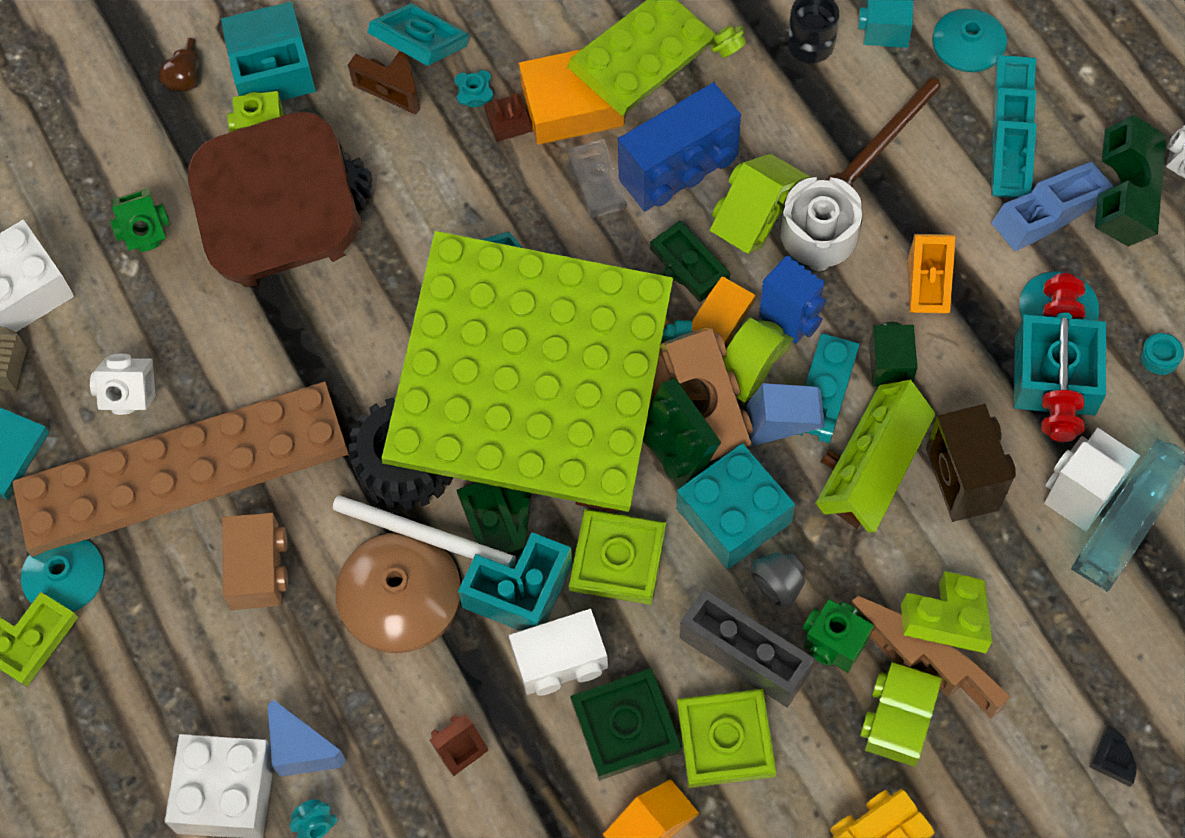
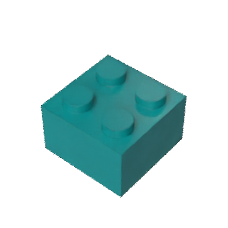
M743 443L679 488L676 498V509L727 570L791 524L796 505Z

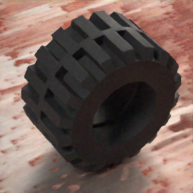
M394 397L385 399V406L380 408L376 403L369 408L371 412L369 416L362 414L357 420L360 429L353 428L350 434L352 444H349V454L357 479L364 492L370 493L372 500L379 504L384 499L387 508L396 509L397 504H402L404 510H412V503L420 502L422 507L430 504L428 497L434 495L438 499L444 493L442 484L449 486L453 477L382 464V454L395 403Z

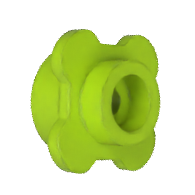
M729 25L713 36L715 42L711 44L712 52L718 51L721 58H725L742 48L747 43L742 35L744 33L742 25L735 29L732 25Z

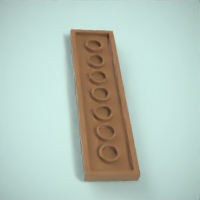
M324 381L12 481L26 550L31 557H34L60 546L93 538L349 454L326 382Z

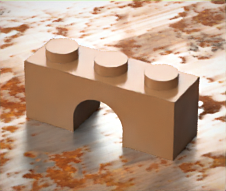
M703 327L661 342L660 351L670 380L676 378L680 384L697 378L707 387L709 401L701 415L721 441L711 460L728 454L742 443L745 447L752 445L748 435L753 433L752 424L745 410L740 411L735 396L740 394V390L734 374L731 371L727 373L722 358L727 355L721 335L719 333L714 334L712 328Z

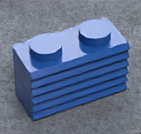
M785 256L762 282L764 284L762 285L763 292L761 293V307L759 308L760 314L758 317L764 321H770L779 325L785 334L794 338L793 343L796 344L804 335L808 338L811 337L822 323L823 318L818 314L826 303V299L822 297L824 280L817 279V274L811 275V270H805L804 265H798V260L792 261L791 256Z

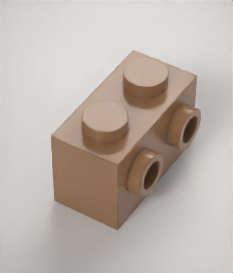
M273 513L222 517L223 598L231 610L281 606V591L288 590L286 566H281L280 552L287 551L285 527H279Z

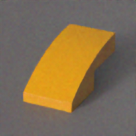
M722 276L694 317L692 331L703 327L712 328L714 334L719 333L727 348L733 339L735 329L755 303L756 295Z

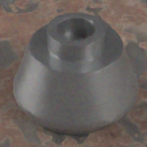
M777 552L757 559L752 564L751 577L759 590L778 607H791L805 584L802 576L805 573V569L800 561L790 553L785 556Z

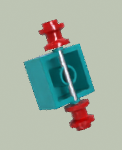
M1060 273L1044 283V294L1051 298L1052 302L1044 306L1043 316L1023 315L1015 335L1013 409L1050 412V417L1042 421V432L1049 435L1054 441L1068 442L1084 432V421L1076 417V414L1096 416L1106 396V322L1082 320L1085 317V307L1080 302H1077V299L1085 294V283L1073 274Z

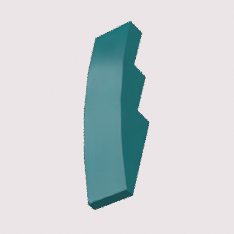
M998 55L996 59L992 126L991 197L1016 199L1032 192L1037 123H1034L1037 91L1034 90L1036 58Z

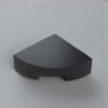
M1108 725L1104 730L1089 767L1131 787L1136 777V762L1129 746L1125 742L1124 736Z

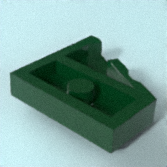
M479 482L456 490L476 543L515 557L522 554L526 546L532 493Z

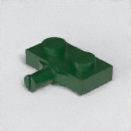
M681 220L650 241V250L661 260L665 267L657 275L672 277L673 282L677 281L684 285L699 302L708 297L722 276L730 280V272Z

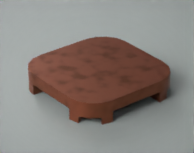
M298 112L280 116L217 136L204 143L193 154L188 167V183L204 252L210 264L227 280L240 283L244 287L259 285L258 279L327 257L334 262L346 256L344 251L354 241L357 230H361V218L355 207L341 153L342 146L330 125L318 115Z

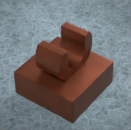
M513 94L510 97L496 99L484 104L485 113L496 142L532 132L531 122L520 94Z
M465 714L460 718L457 716L449 718L452 724L440 733L434 729L431 732L432 738L429 740L453 776L489 751L474 724Z

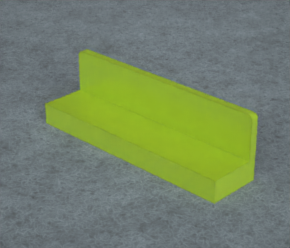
M911 380L878 386L815 503L824 515L852 512L867 532H876L935 417L934 410Z

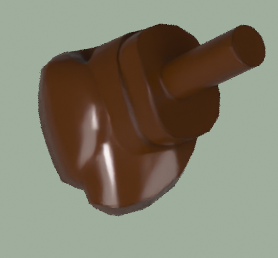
M187 38L185 48L176 50L173 56L165 61L160 69L159 80L171 91H189L198 85L196 75L200 60L199 56L194 52L196 44L194 38Z

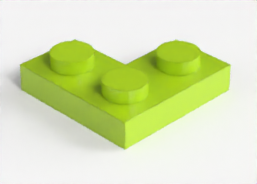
M944 571L938 582L940 600L906 593L901 603L904 636L987 653L992 644V634L985 580Z
M40 592L15 626L0 617V671L23 686L28 687L79 617L42 592Z

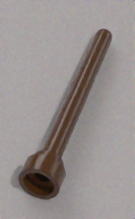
M937 78L928 79L842 173L829 175L825 180L830 181V177L837 178L848 183L853 188V182L940 89V81Z

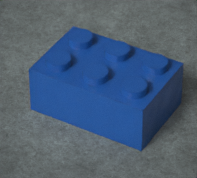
M715 82L711 83L618 138L619 181L644 212L655 205L662 206L666 204L675 193L685 187L691 188L696 186L707 174L717 168H726L736 159L739 147L741 113Z

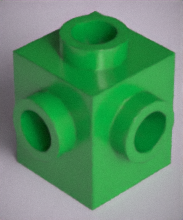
M150 188L112 199V209L116 218L110 220L118 242L125 240L128 251L138 248L139 252H146L161 245L160 241L166 239L164 227L169 226L170 221L163 203L155 204ZM137 221H144L145 223H144V224H137L136 222H137Z
M829 599L822 611L814 608L802 629L807 632L804 647L809 650V655L815 658L814 660L825 666L833 664L849 673L869 641L874 625L862 619L860 612L851 605L844 602L837 604Z

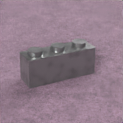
M703 589L680 622L679 639L755 688L763 689L766 695L786 708L789 707L811 673L815 658L706 589Z

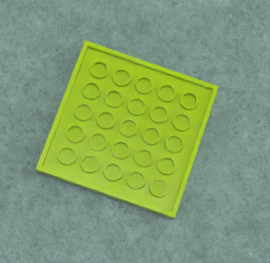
M434 231L382 454V464L629 512L673 278Z

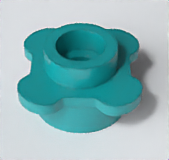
M480 70L478 73H470L468 75L466 73H459L456 75L454 81L455 85L459 87V93L457 94L459 104L476 108L483 106L493 99V91L489 89L491 75L488 71Z
M312 799L300 804L292 812L289 827L292 832L298 833L297 838H322L335 826L337 818L334 814H329L330 806L328 803Z

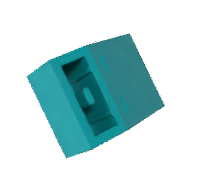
M292 1L221 18L227 54L239 96L251 92L265 93L278 91L282 101L316 92Z

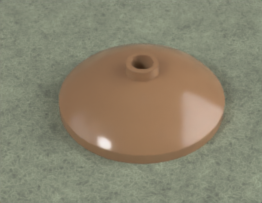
M397 532L382 534L360 545L344 563L336 584L337 609L347 630L354 638L367 647L386 653L415 651L437 640L454 621L460 606L458 594L461 586L460 576L453 559L445 549ZM393 577L403 579L402 583L397 587L388 586L389 580Z

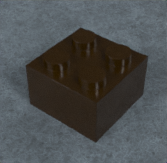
M986 404L937 415L926 447L952 522L999 511L1016 477L1013 459L1010 454H1004L1000 443L1002 433L996 417H990Z

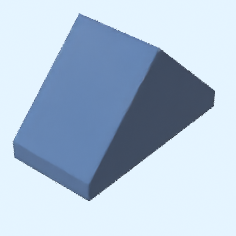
M762 383L744 406V410L747 412L753 428V433L748 434L752 444L750 447L825 427L821 389L818 387Z
M275 700L270 702L268 705L272 767L280 777L336 769L344 765L346 759L340 749Z

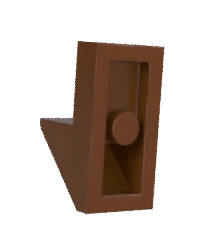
M399 51L388 68L376 59H367L358 54L353 56L348 63V68L354 87L415 115L418 113L420 107L416 87L405 53Z

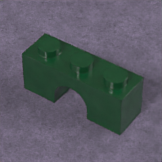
M1135 115L1105 129L1101 162L1114 169L1120 178L1121 184L1098 194L1095 220L1096 229L1127 247L1158 234L1166 134Z

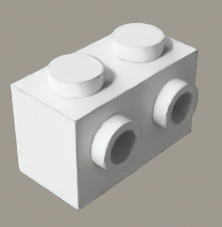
M591 609L509 635L511 649L526 695L535 692L538 696L547 695L559 690L562 683L577 679L578 682L590 681L599 677L602 674V670L608 669L607 653Z

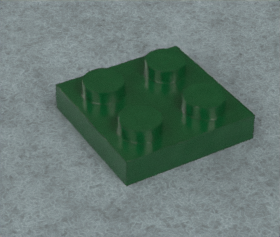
M673 378L663 382L649 407L643 441L655 453L663 465L666 475L675 482L678 488H681L705 470L721 441L677 379Z
M652 668L570 696L599 781L681 753L680 742Z

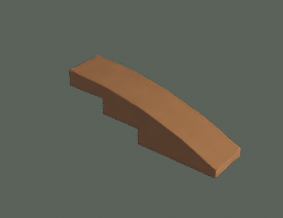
M860 596L852 600L851 606L860 612L861 618L874 625L870 639L891 662L912 669H916L919 666L923 672L942 678L940 690L948 698L961 687L990 719L1005 707L1011 696L978 665L954 647L904 636L901 614Z

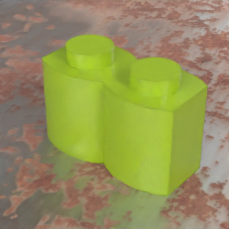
M891 662L888 674L879 672L872 695L880 699L877 712L867 711L860 734L861 737L868 738L865 751L916 767L942 678Z

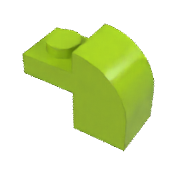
M749 318L727 347V355L722 357L727 373L731 371L734 374L739 386L740 394L735 397L744 403L764 383L772 364L788 352L794 338L785 334L779 325L770 321H763L762 319L756 321L753 318Z

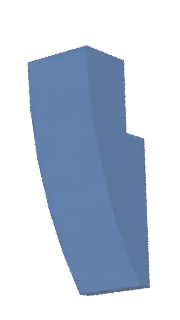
M1091 161L1038 182L1031 193L1004 203L991 224L1010 247L1017 251L1050 235L1095 207L1098 201V194L1114 186Z

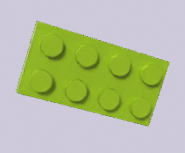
M646 0L572 56L567 68L623 117L711 46L714 42L713 36L715 33L678 0Z

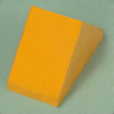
M914 234L907 261L910 313H950L955 235Z
M670 779L637 796L604 832L603 837L671 838L695 819L699 812Z

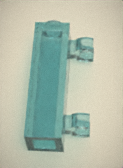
M1158 438L1155 440L1079 554L1071 570L1104 591L1109 592L1185 476V452L1180 447L1171 443H1165Z

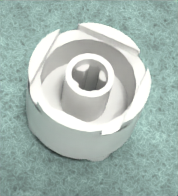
M811 177L796 184L787 195L782 217L780 237L787 252L795 260L808 265L815 271H824L828 267L846 260L856 248L862 223V204L858 193L848 183L830 177V181L817 180V177Z

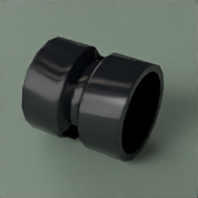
M796 0L793 3L790 12L787 45L791 55L797 60L805 63H819L826 60L832 54L839 22V7L834 0Z

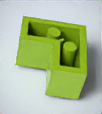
M773 154L743 162V164L739 163L729 178V184L732 186L727 196L719 200L712 212V217L715 220L709 231L747 254L761 249L778 216L783 214L789 191L796 184L810 176Z

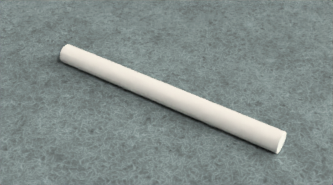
M338 495L333 502V510L471 559L477 554L510 568L515 566L516 557L508 553Z

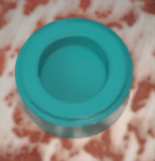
M1167 333L1151 335L1145 341L1140 351V359L1144 367L1158 375H1167L1174 372L1184 357V349L1181 342Z

